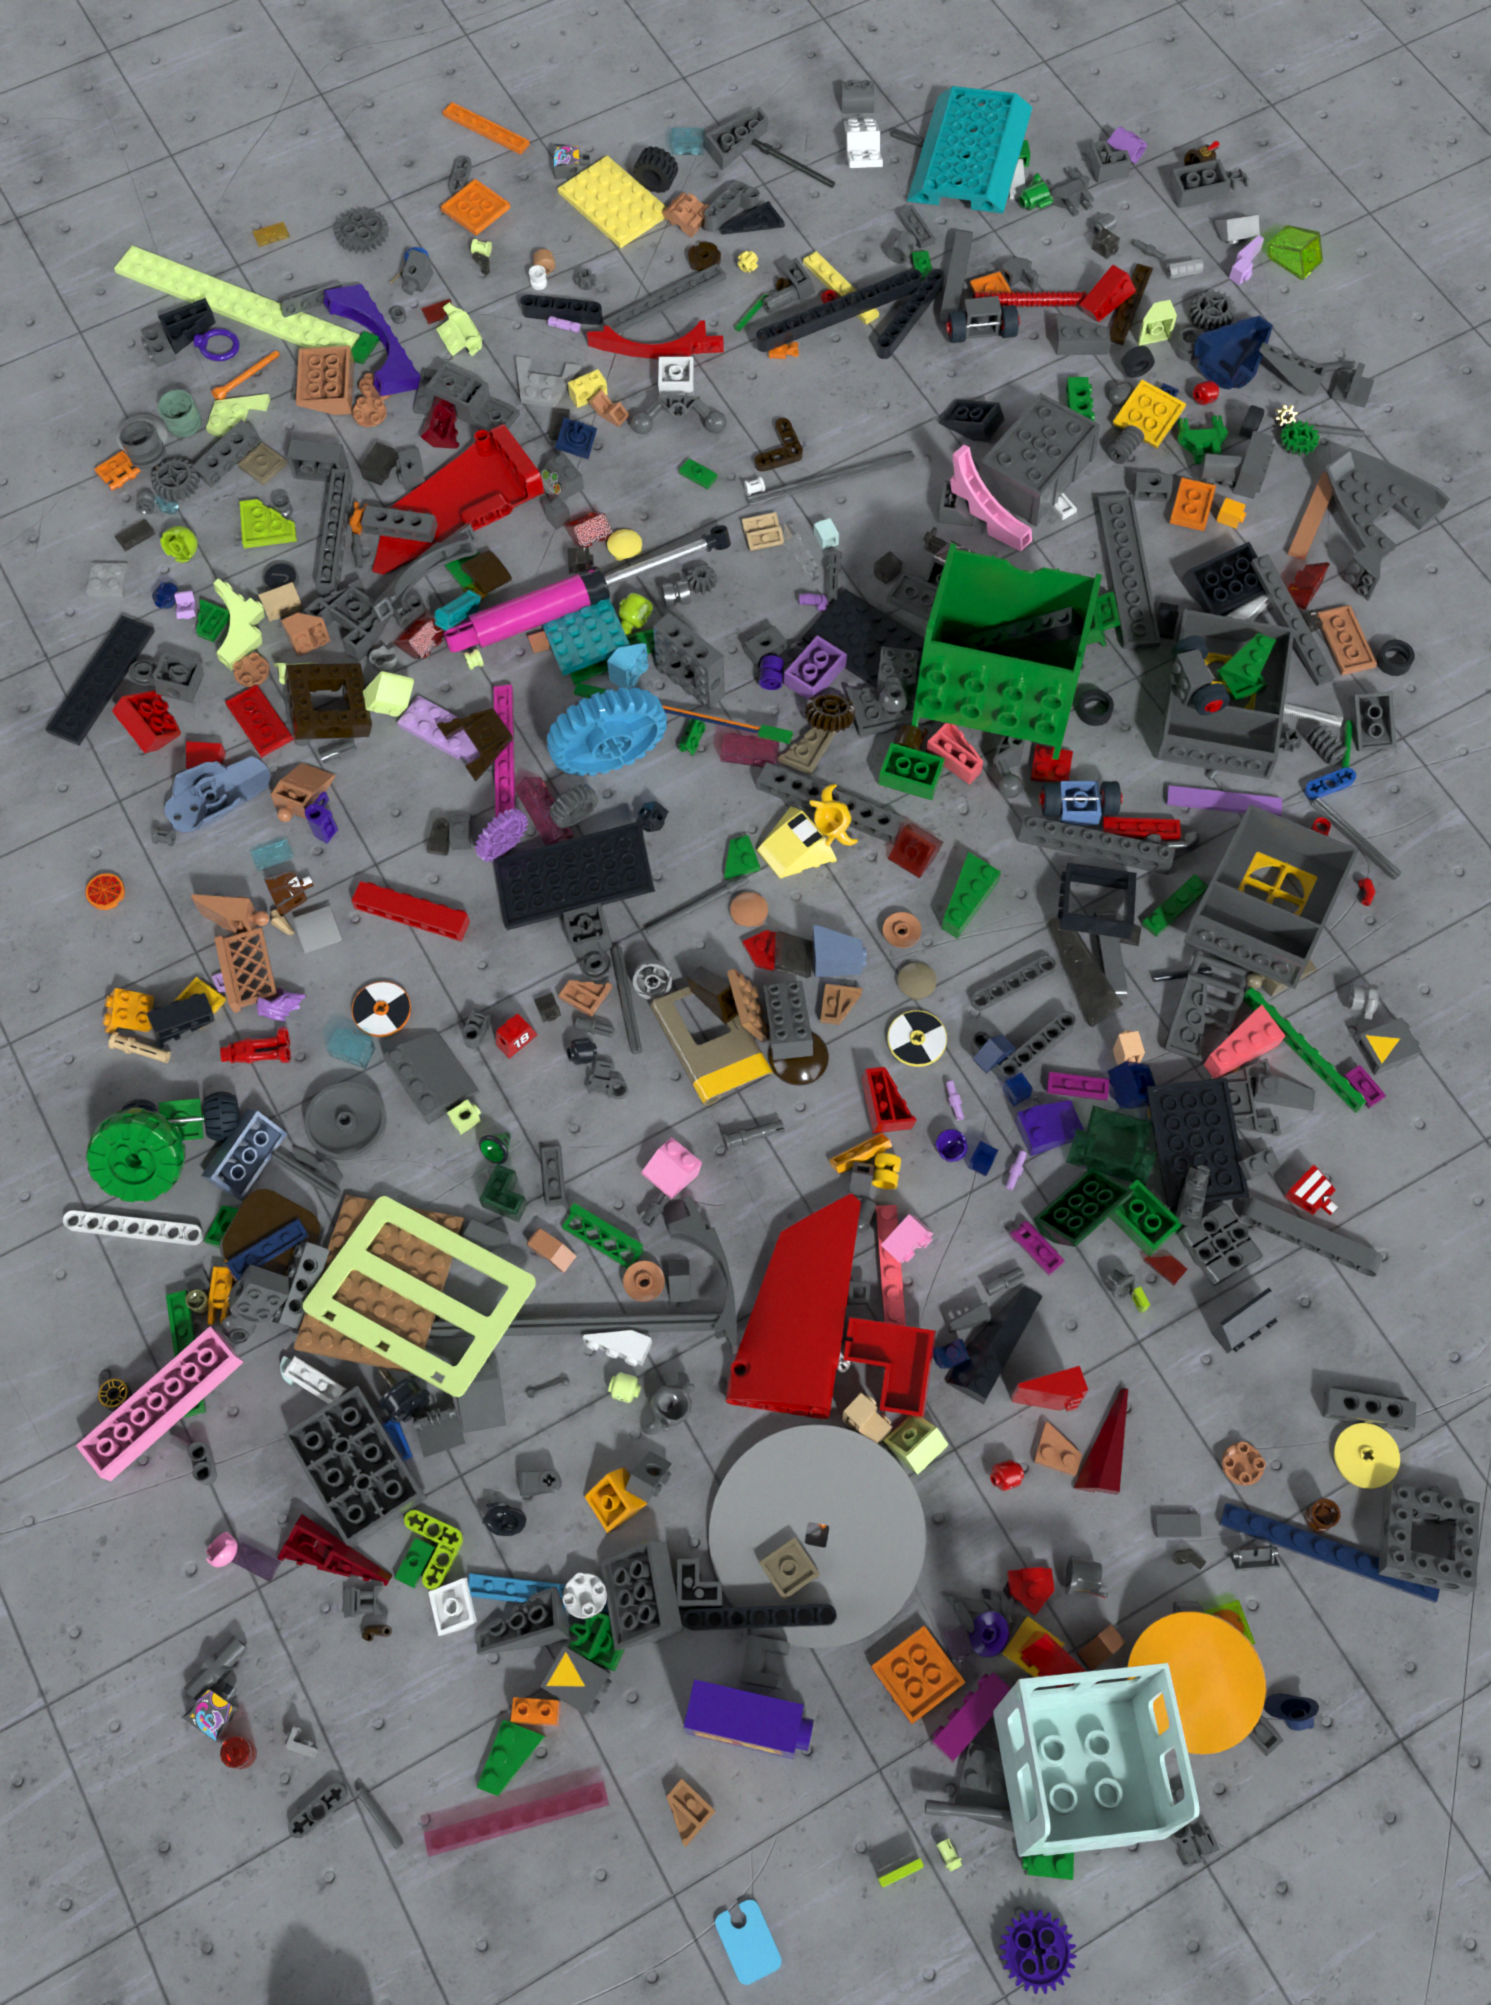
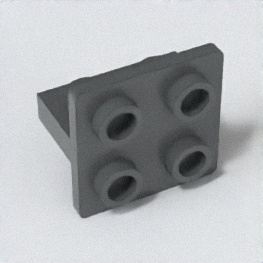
M1358 363L1357 369H1353L1351 373L1340 372L1332 399L1365 408L1374 380L1362 377L1365 364Z

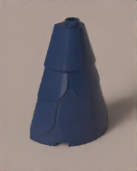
M1259 315L1202 333L1196 340L1194 350L1199 362L1197 364L1199 370L1207 380L1213 381L1220 388L1230 390L1231 388L1239 389L1244 387L1257 373L1260 361L1263 358V354L1259 350L1262 343L1268 344L1273 325Z

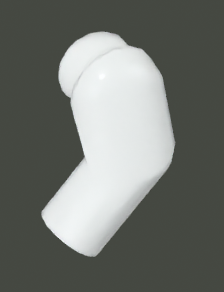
M842 1342L837 1370L844 1373L848 1371L850 1361L843 1360L845 1346Z

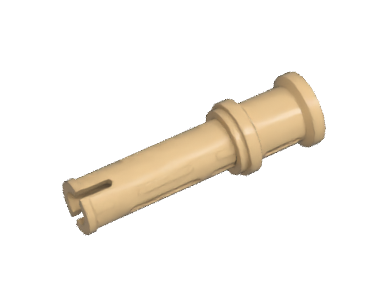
M118 1032L112 1033L108 1043L110 1049L123 1050L125 1054H139L163 1063H168L171 1056L170 1051L137 1042L134 1037L121 1036ZM144 1049L149 1050V1051H152V1052H155L156 1055H155V1054H152V1053H149V1052H146V1051H144Z

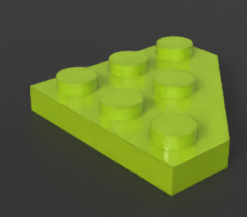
M258 499L239 501L244 549L297 542L294 522L283 518L280 513L266 507Z

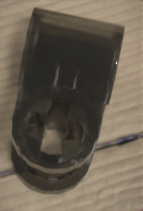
M438 818L432 825L430 837L427 841V853L447 856L450 848L449 822L445 818Z

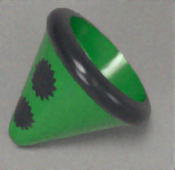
M509 1132L482 1136L479 1140L481 1153L492 1163H505L509 1156L511 1134Z

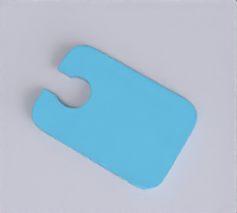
M746 1900L739 1904L741 1911L747 1917L746 1925L743 1928L733 1927L728 1910L719 1914L715 1920L716 1929L736 1976L745 1985L751 1984L776 1971L781 1966L782 1961L761 1910L754 1900Z

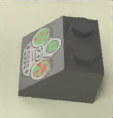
M563 452L548 460L540 472L544 492L551 501L557 497H560L563 501L584 489L581 473Z

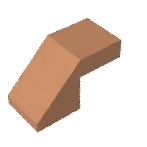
M599 390L588 401L600 417L617 427L630 416L620 402L612 403L603 390Z
M538 1228L526 1243L538 1256L546 1258L563 1273L577 1257L563 1243L541 1228Z

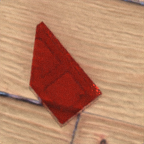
M451 299L422 308V313L428 325L445 318L447 313L443 307L449 302L452 304Z
M1172 1256L1146 1257L1144 1259L1146 1264L1173 1286L1188 1270Z

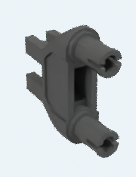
M1077 167L1069 171L1068 175L1074 181L1056 188L1049 179L1043 181L1053 197L1052 204L1067 209L1073 217L1079 214L1077 208L1081 205L1086 210L1092 209L1093 205L1091 202L1094 201V197L1088 191L1090 179L1088 176L1081 174Z

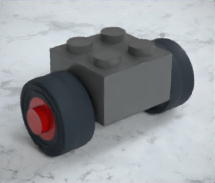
M998 296L965 299L963 311H951L948 313L946 332L948 333L950 343H962L966 339L998 336L999 327L1002 338L1016 337L1020 326V317L1015 305L1001 307Z
M1195 635L1177 642L1171 650L1175 663L1170 674V680L1176 686L1179 700H1182L1184 706L1194 704L1200 715H1211L1219 712L1229 704L1230 697L1223 684H1212L1213 679L1204 662L1208 655V648L1204 639L1201 636Z

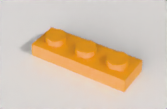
M880 1133L829 1159L831 1167L839 1174L850 1170L853 1167L854 1161L864 1163L869 1158L884 1153L892 1145L890 1140L883 1133Z

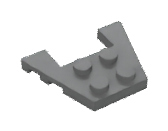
M516 356L521 403L555 408L566 393L568 382L574 380L576 375L581 373V365L567 363L562 377L529 373L532 364L531 358Z

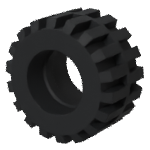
M649 146L641 152L633 168L635 179L645 189H649L651 192L664 193L670 189L677 175L678 164L675 158L669 152H666L665 149Z

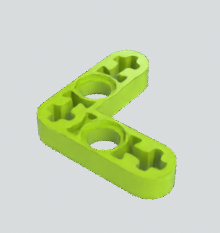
M411 1510L404 1517L405 1526L410 1531L438 1543L422 1577L423 1585L432 1591L443 1585L463 1544V1535L458 1529L420 1511ZM418 1515L417 1519L425 1523L424 1527L418 1524L411 1526L412 1523L409 1519L411 1517L415 1518ZM432 1524H438L440 1527L439 1533L435 1536L428 1534V1527ZM447 1528L445 1533L450 1536L456 1533L458 1542L450 1544V1540L443 1536L444 1529ZM442 1553H446L449 1556V1561L445 1565L437 1563V1557ZM435 1565L438 1569L444 1571L442 1574L438 1571L436 1575L438 1579L437 1584L432 1583L430 1586V1582L427 1579L429 1576H434L436 1570L432 1569V1567Z

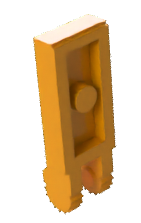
M213 1267L208 1300V1325L215 1323L216 1309H222L221 1324L229 1316L230 1303H228L227 1299L234 1286V1278L227 1267Z

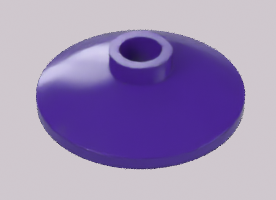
M988 1611L980 1614L973 1621L974 1632L969 1633L970 1645L978 1655L994 1657L1005 1649L1009 1641V1625L1006 1619L997 1612Z

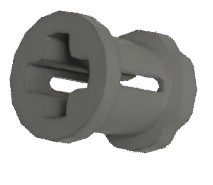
M154 827L152 843H167L168 846L175 844L176 831L174 829L168 831Z

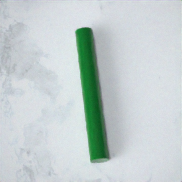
M763 294L735 326L736 331L740 332L763 306L762 300L768 297L767 294Z
M1351 720L1345 721L1343 747L1346 746L1347 749L1342 758L1341 769L1349 768L1353 721Z

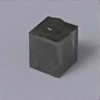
M891 551L874 563L875 577L885 584L902 572V561Z

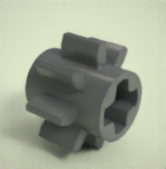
M582 269L579 273H576V285H580L581 290H590L595 286L596 274H591V270Z
M1288 728L1286 733L1281 732L1279 745L1282 746L1283 751L1293 752L1295 747L1297 749L1301 747L1303 736L1298 733V730Z

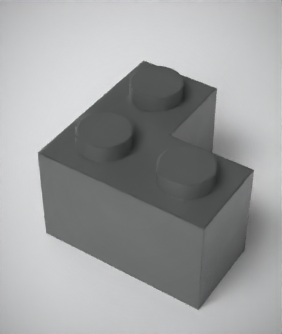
M1107 141L1091 143L1088 160L1097 182L1129 177L1132 161L1127 150L1111 152Z
M677 1559L678 1608H722V1582H700V1559Z

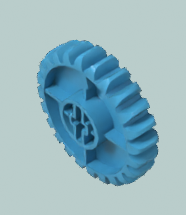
M621 687L617 691L613 689L605 690L604 694L597 692L592 694L590 699L583 698L579 700L577 706L571 705L566 709V714L562 713L556 718L557 722L550 726V732L547 734V749L556 767L567 774L584 776L587 773V776H596L597 773L601 772L602 775L610 772L612 769H621L623 765L629 766L635 763V759H641L646 756V751H652L657 746L656 743L660 742L664 737L663 733L667 729V716L660 700L648 690L641 691L637 687L628 690L627 687Z

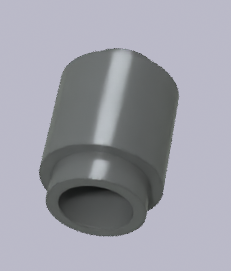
M1107 213L1096 220L1091 227L1093 234L1096 237H1102L1116 228L1117 221L1115 216Z

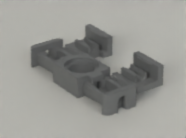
M1183 1788L1177 1791L1171 1789V1794L1176 1792V1794L1172 1795L1174 1805L1184 1799ZM1189 1824L1185 1825L1184 1834L1176 1835L1173 1833L1170 1835L1173 1843H1178L1186 1861V1864H1183L1185 1867L1202 1862L1203 1857L1199 1858L1201 1854L1206 1856L1220 1850L1210 1828L1205 1831L1206 1834L1198 1837L1197 1834L1193 1835Z

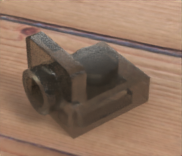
M935 527L930 532L927 531L923 538L925 542L924 550L934 555L947 544L943 539L936 537L937 528Z
M553 993L534 999L542 1022H551L561 1016L560 1008L555 1001Z

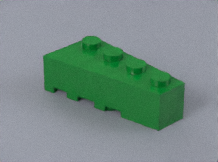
M968 852L943 918L942 930L957 939L960 937L998 884L1001 875L1000 870Z

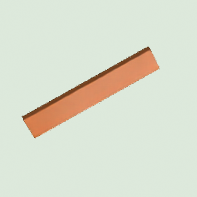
M451 102L443 111L444 117L520 155L530 145L528 139L454 102Z

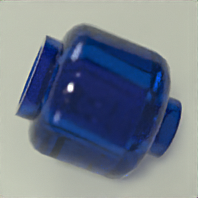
M161 582L153 591L152 598L157 607L170 609L176 603L174 595L179 591L173 583Z

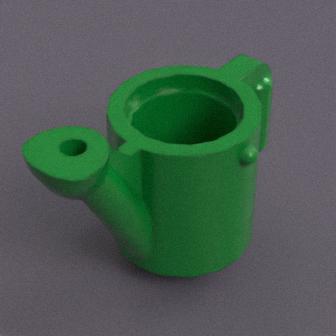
M1038 173L1034 175L1033 181L1029 186L1020 192L1019 203L1023 209L1025 208L1028 211L1037 207L1042 209L1053 203V197L1050 195L1047 185L1041 181Z

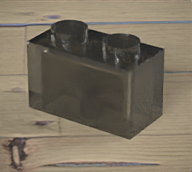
M376 442L360 467L363 479L381 486L388 479L392 468L397 465L396 459L398 457L395 449Z

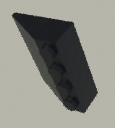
M1250 542L1189 569L1181 577L1194 599L1207 613L1221 615L1266 594L1250 564L1253 559L1258 558Z

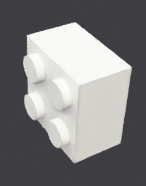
M659 357V398L669 396V394L694 396L693 357Z

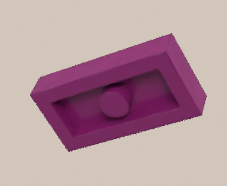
M1361 1065L1344 1075L1350 1085L1364 1096V1099L1367 1101L1365 1105L1368 1109L1386 1097L1384 1092Z

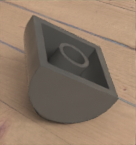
M848 80L841 82L842 114L874 113V81L863 80L861 82H854Z
M1205 454L1200 462L1199 479L1204 480V483L1212 485L1215 484V481L1222 482V486H1232L1238 480L1242 457Z

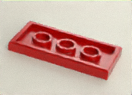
M257 684L225 701L227 708L261 758L294 740Z

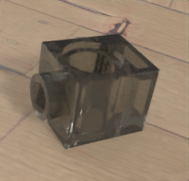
M1103 228L1094 236L1092 250L1108 259L1111 255L1117 253L1120 238L1106 228Z
M589 547L568 548L569 574L579 573L594 565L593 554H590Z

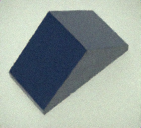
M1001 1034L990 1038L974 1056L973 1061L987 1074L1015 1051L1016 1048Z

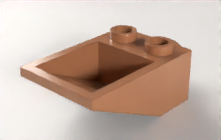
M304 763L299 764L279 781L271 793L274 806L279 809L277 812L278 819L281 822H288L292 819L293 814L306 819V808L312 805L323 791H327L335 775Z
M195 894L191 896L202 916L234 935L255 930L256 925L265 926L269 922V915L265 911L256 912L252 902L247 897L238 896L234 898Z

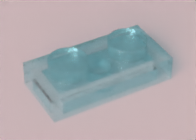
M287 839L251 852L258 871L294 858Z

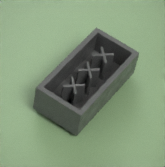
M793 981L763 985L764 1004L773 1060L813 1056V1039L803 982Z

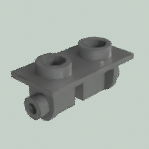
M1272 1545L1258 1546L1257 1553H1254L1253 1547L1236 1548V1550H1232V1555H1230L1236 1571L1280 1567L1276 1558L1278 1556V1549Z

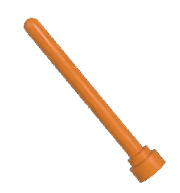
M273 351L225 386L216 387L211 390L215 400H224L230 390L279 357V351Z

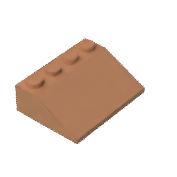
M350 346L299 349L296 391L297 406L333 415L352 414L354 358Z

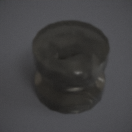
M1310 610L1302 615L1310 632L1318 630L1323 625V621L1318 618L1316 610Z

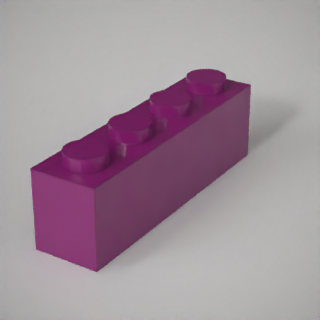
M994 1672L990 1676L985 1673L977 1682L980 1686L977 1691L973 1693L970 1690L963 1698L964 1706L960 1710L955 1708L947 1717L950 1722L945 1727L940 1725L932 1734L935 1739L931 1743L951 1762L959 1756L994 1715V1709L1011 1690Z

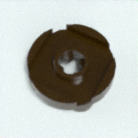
M699 242V245L695 247L693 245L688 251L690 268L701 272L715 264L720 265L721 252L711 242Z

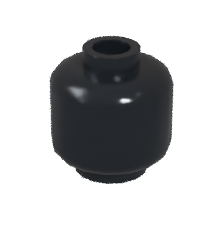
M589 1038L572 1040L566 1048L568 1060L572 1061L575 1065L591 1063L594 1060V1056L597 1055L596 1044L592 1043Z

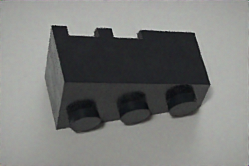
M206 298L158 316L162 329L175 355L194 341L195 334H203L216 323Z
M205 993L194 994L185 1000H177L170 1005L162 1008L156 1007L147 1012L151 1031L159 1049L165 1047L163 1043L173 1038L175 1041L181 1039L180 1035L188 1030L194 1032L215 1021Z

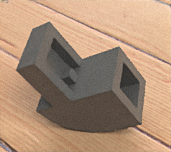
M1019 257L1013 258L1001 265L1000 272L1010 287L1019 281H1022L1031 290L1037 287L1039 274L1031 269L1032 261Z

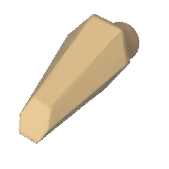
M278 910L271 911L273 918L271 919V924L285 934L293 935V929L284 917H280Z

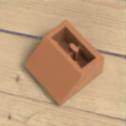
M296 613L281 620L288 641L298 657L331 641L324 620L321 617Z

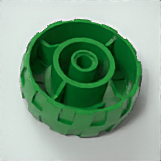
M145 1108L119 1110L109 1115L93 1132L86 1152L87 1169L93 1181H96L100 1185L99 1188L108 1195L120 1198L121 1201L148 1202L157 1199L162 1193L166 1194L175 1185L184 1167L186 1147L182 1143V1135L178 1128L172 1125L162 1114L156 1111H147Z

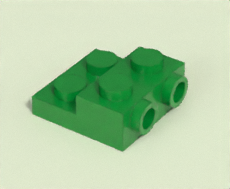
M1074 1852L1043 1856V1854L1022 1856V1870H1026V1875L1073 1880Z

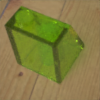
M1286 225L1266 243L1268 258L1300 280H1304L1323 262L1321 237L1318 231Z

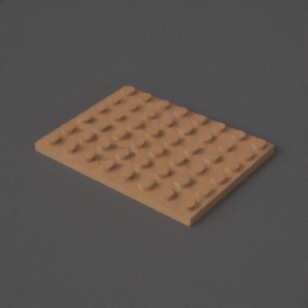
M345 1196L328 1246L330 1251L321 1277L376 1201ZM407 1207L457 1235H461L465 1222L464 1218ZM386 1222L366 1251L443 1293L453 1257L394 1224ZM352 1270L334 1294L333 1299L425 1350L436 1314L362 1273ZM329 1311L324 1315V1317L331 1321L336 1316ZM305 1313L294 1345L295 1350L411 1373ZM381 1341L377 1347L387 1352L390 1346Z

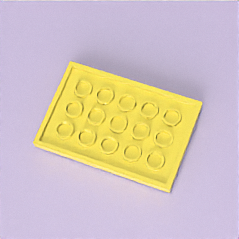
M608 155L557 188L558 193L620 249L665 219L662 211L667 207Z

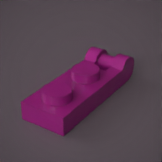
M1026 1220L1020 1223V1227L1017 1230L1013 1229L1009 1233L1010 1237L1025 1250L1048 1276L1064 1264L1065 1260ZM1027 1233L1029 1237L1025 1239L1022 1235Z

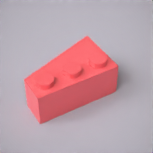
M945 723L927 742L926 753L945 758L944 767L968 785L981 774L983 760L973 746L967 742L962 731H959L956 725Z

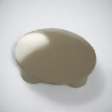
M911 963L901 969L897 983L900 990L906 996L918 1001L929 996L935 990L937 978L934 971L926 964Z

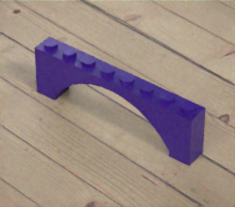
M359 284L325 290L323 304L330 315H339L363 325L378 336L387 353V361L379 371L375 372L373 383L380 397L417 390L421 380L420 373L414 368L412 361L406 355L405 349L399 344L398 338L392 333L391 327L387 325L383 314L379 312L376 303L372 301L369 292L365 290L364 286Z

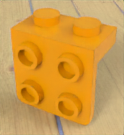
M115 988L105 999L107 1013L104 1014L102 1022L105 1025L104 1032L112 1034L117 1027L149 1032L151 1027L147 1012L153 1009L154 997L144 993Z

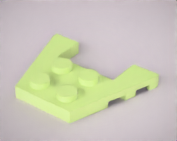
M269 394L216 400L206 426L207 432L222 438L241 419L245 422L249 409L267 411L270 402Z

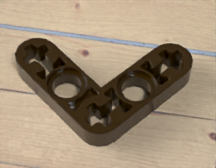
M779 418L775 423V431L782 447L757 455L755 457L756 470L765 472L798 462L802 459V446L791 422L787 418ZM790 437L793 441L786 442L784 439ZM780 455L783 457V459L776 460L774 459V457Z

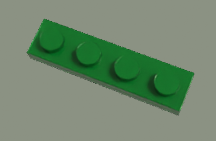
M1194 874L1142 922V926L1157 937L1207 890L1208 885Z

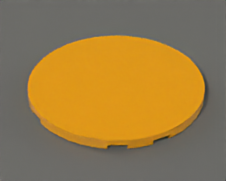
M1200 1611L1172 1613L1150 1625L1136 1641L1130 1654L1128 1667L1168 1663L1188 1753L1213 1754L1230 1749L1240 1743L1250 1734L1260 1719L1266 1695V1678L1263 1665L1248 1638L1228 1621ZM1127 1677V1680H1132L1135 1677ZM1163 1694L1153 1702L1159 1736L1169 1728Z

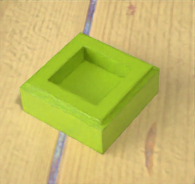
M1142 1287L1135 1288L1131 1298L1140 1313L1145 1312L1150 1307V1303Z

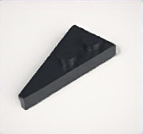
M768 201L719 227L722 235L783 228L785 223Z

